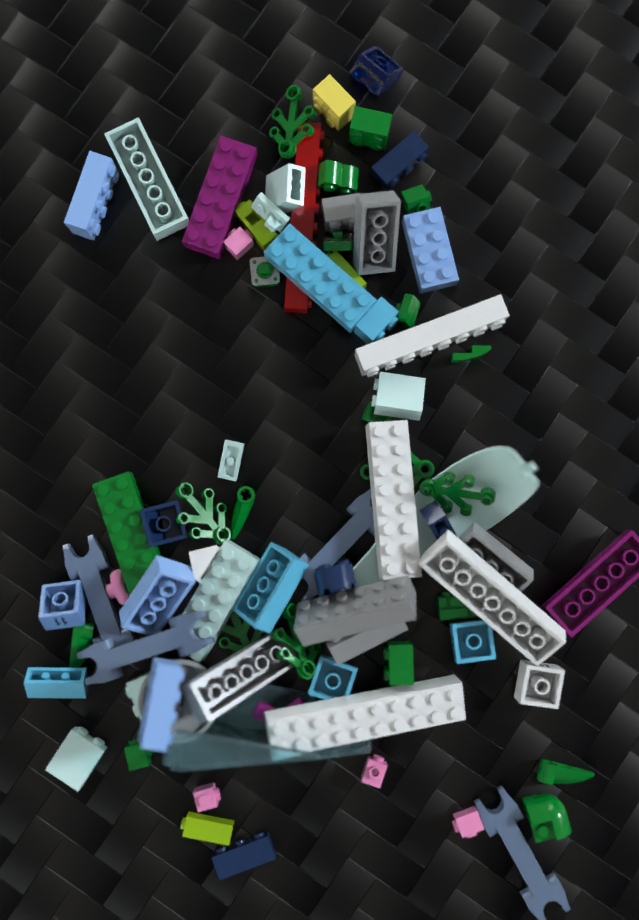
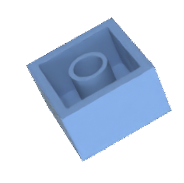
M81 580L42 585L39 619L45 630L85 625L86 594Z

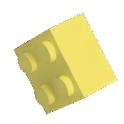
M329 74L313 89V107L319 115L322 114L326 118L325 120L331 128L335 127L339 131L352 119L356 101Z

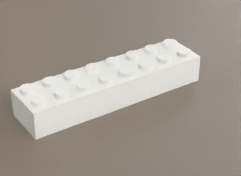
M500 294L355 349L354 356L362 376L372 377L383 368H385V371L393 369L399 362L406 364L413 361V358L418 355L425 357L436 348L440 351L448 348L452 342L459 344L466 341L471 335L478 337L489 328L492 331L499 329L506 323L505 320L510 315Z
M408 420L369 422L365 429L379 580L394 579L409 575V578L422 577L421 566H419L420 550Z
M447 530L422 554L419 566L537 667L566 643V631L450 530Z

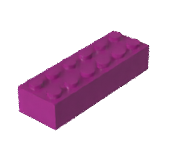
M220 135L182 240L184 247L217 259L221 258L225 247L223 241L228 238L227 235L231 231L236 217L235 210L241 203L258 156L256 147Z
M625 530L541 605L549 617L566 631V636L572 638L639 578V537L633 530Z

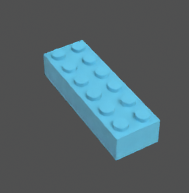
M290 223L264 251L265 259L349 333L355 329V325L377 302L370 293Z

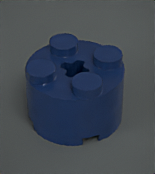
M349 560L339 561L331 567L330 564H323L318 566L315 572H313L318 596L335 594L345 591L346 588H357L353 567Z

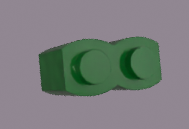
M325 160L319 164L318 186L322 187L324 191L340 192V195H349L357 191L359 169L336 161Z

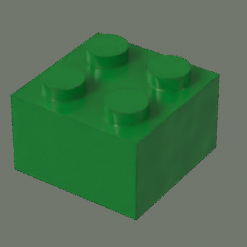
M355 106L350 125L349 142L359 147L363 145L369 146L376 151L385 150L392 114Z
M386 641V646H383V658L387 660V666H383L385 680H388L390 686L414 685L413 644L410 641Z

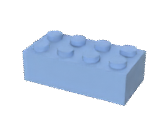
M92 151L88 153L64 220L65 225L73 234L94 240L95 236H98L100 232V222L106 215L107 202L113 196V185L119 179L118 169L110 157Z
M441 207L403 215L402 226L419 293L457 285L459 277Z
M157 555L120 609L121 627L149 636L160 633L195 583L192 567Z
M153 657L138 741L142 749L167 751V745L170 746L172 743L173 733H170L171 724L174 725L176 722L177 712H174L175 703L179 704L181 692L178 691L179 683H183L184 670H182V666L178 661Z

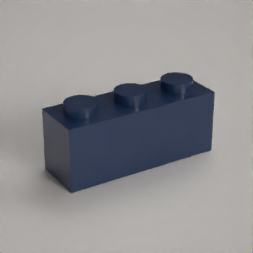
M413 131L371 167L372 176L385 190L389 186L391 188L400 181L399 178L403 174L405 176L414 169L413 166L417 162L422 163L428 157L429 146Z
M258 831L246 840L240 838L235 840L230 846L221 845L217 847L211 858L219 880L275 860L276 851L269 832L263 833V831Z

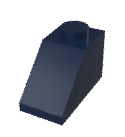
M436 500L419 510L437 540L447 530H450L457 536Z

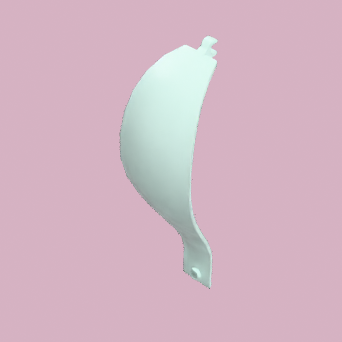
M505 446L485 448L470 454L432 478L437 480L444 476V473L452 472L455 475L454 483L462 480L465 475H471L475 478L474 486L472 488L464 487L461 490L480 492L483 488L488 487L496 492L495 501L488 506L483 505L480 500L461 498L472 506L470 516L461 515L460 507L447 495H442L446 500L453 503L452 512L445 513L458 538L473 522H476L487 531L526 502L539 487V481L532 472L538 469L533 462L525 463L516 451L511 447ZM444 484L441 487H449L451 485ZM418 491L414 496L421 560L422 554L437 539L419 511L435 501V499L425 496ZM376 543L353 567L357 587L386 581L379 580Z

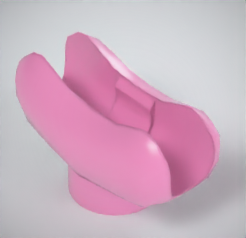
M116 569L110 574L111 583L105 585L110 600L116 598L119 604L124 605L130 595L121 569Z

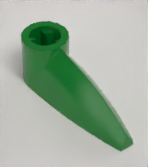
M249 486L241 487L237 493L230 527V538L234 540L242 529L255 500V491ZM245 490H250L249 494H251V498H247V500H244L242 492H246Z
M85 622L84 626L73 627L69 668H80L86 657L78 659L77 653L91 646L94 623Z
M542 759L536 779L549 785L573 784L590 779L595 773Z

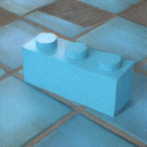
M28 667L24 686L28 698L86 699L89 684L86 685L84 680L89 677L87 668Z

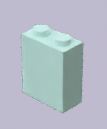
M290 163L266 175L265 196L285 214L303 206L306 168Z
M380 372L379 379L375 378L373 390H377L376 395L372 397L371 406L375 407L374 414L419 421L423 409L426 378Z
M75 726L71 729L45 769L76 791L83 787L108 748L104 745L105 742L98 737L93 738L81 726Z

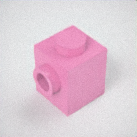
M241 227L237 230H231L227 235L228 238L223 241L225 248L237 260L254 246L253 235L247 229L243 230Z
M373 754V757L368 755L361 775V782L377 788L381 787L388 766L387 762L384 761V757Z
M214 782L195 787L193 792L198 812L217 807L219 800H221L219 788H216Z
M475 806L453 813L455 818L452 821L456 833L460 832L462 838L474 837L477 835V832L484 830Z

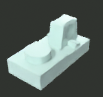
M262 192L256 197L251 206L257 214L267 220L264 226L271 232L276 230L281 232L290 219Z
M225 440L218 478L237 481L244 443Z

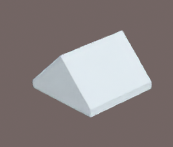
M216 545L189 552L194 579L199 584L220 550Z

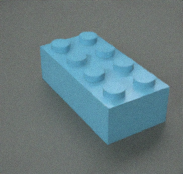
M270 542L232 610L254 628L271 633L309 564L286 548Z

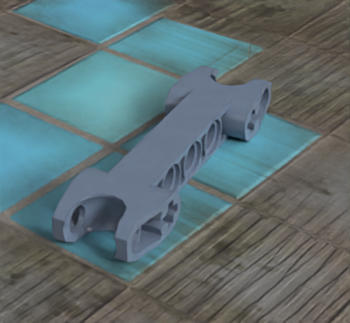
M371 488L357 497L346 509L352 515L351 519L312 559L305 553L300 557V559L309 564L302 577L308 583V591L301 599V602L310 600L318 595L313 573L318 566L323 564H330V567L333 566L366 530L375 536L373 509L370 506Z
M95 534L88 536L89 551L84 557L77 556L70 544L63 545L65 567L72 581L81 580L100 633L99 636L92 639L93 644L111 638L115 647L136 641L134 631L121 627L112 599L110 600L105 587L107 584L102 570L109 568L110 565L105 550L100 545Z
M206 610L186 613L168 619L171 628L169 630L118 647L114 646L113 639L111 638L92 644L87 649L77 653L78 659L90 657L97 663L96 673L85 679V684L105 683L123 677L121 666L176 648L179 657H184L214 643V637L199 638L194 632L195 623L207 616Z
M503 786L497 787L501 802L496 809H487L479 798L474 800L482 824L489 837L499 833L528 887L521 890L520 893L528 908L537 919L546 920L543 909L551 901L558 902L565 912L571 910L565 891L554 872L547 876L544 875L516 823L524 819V817Z

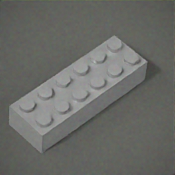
M409 575L311 600H304L297 603L294 631L302 646H307L416 620V591Z
M272 630L271 633L263 635L180 686L198 724L213 720L294 667L287 660H279L277 651L282 648H288L290 654L298 658L295 651L282 641H274L272 638L274 630Z

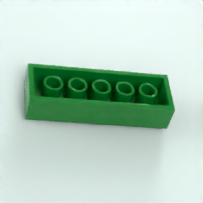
M128 471L94 483L92 487L129 595H131L157 555L161 556L158 546L149 548L140 514V509L145 507L134 475Z

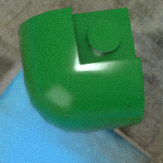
M538 793L521 798L525 815L530 822L533 838L536 843L554 838L560 840L572 833L564 804L556 796L548 793Z

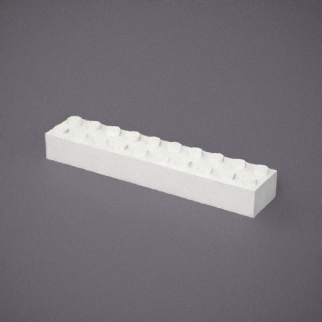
M455 674L414 682V685H398L264 712L268 745L273 759L466 720L463 685Z

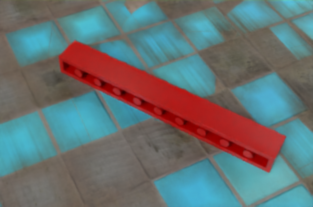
M304 122L298 128V133L304 124L311 125L314 128V133L311 137L305 136L297 145L295 165L306 168L303 206L292 211L291 225L316 246V241L313 240V233L317 234L318 222H314V218L319 213V204L316 203V197H320V187L317 185V178L319 177L318 164L319 160L323 159V148H320V142H324L325 130H321V123ZM287 278L285 312L307 313L308 308L312 307V299Z

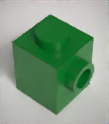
M423 184L401 191L403 206L407 214L430 209L432 197L429 190H425Z
M138 738L129 740V744L124 747L129 771L149 766L152 762L150 757L152 756V750L142 749Z

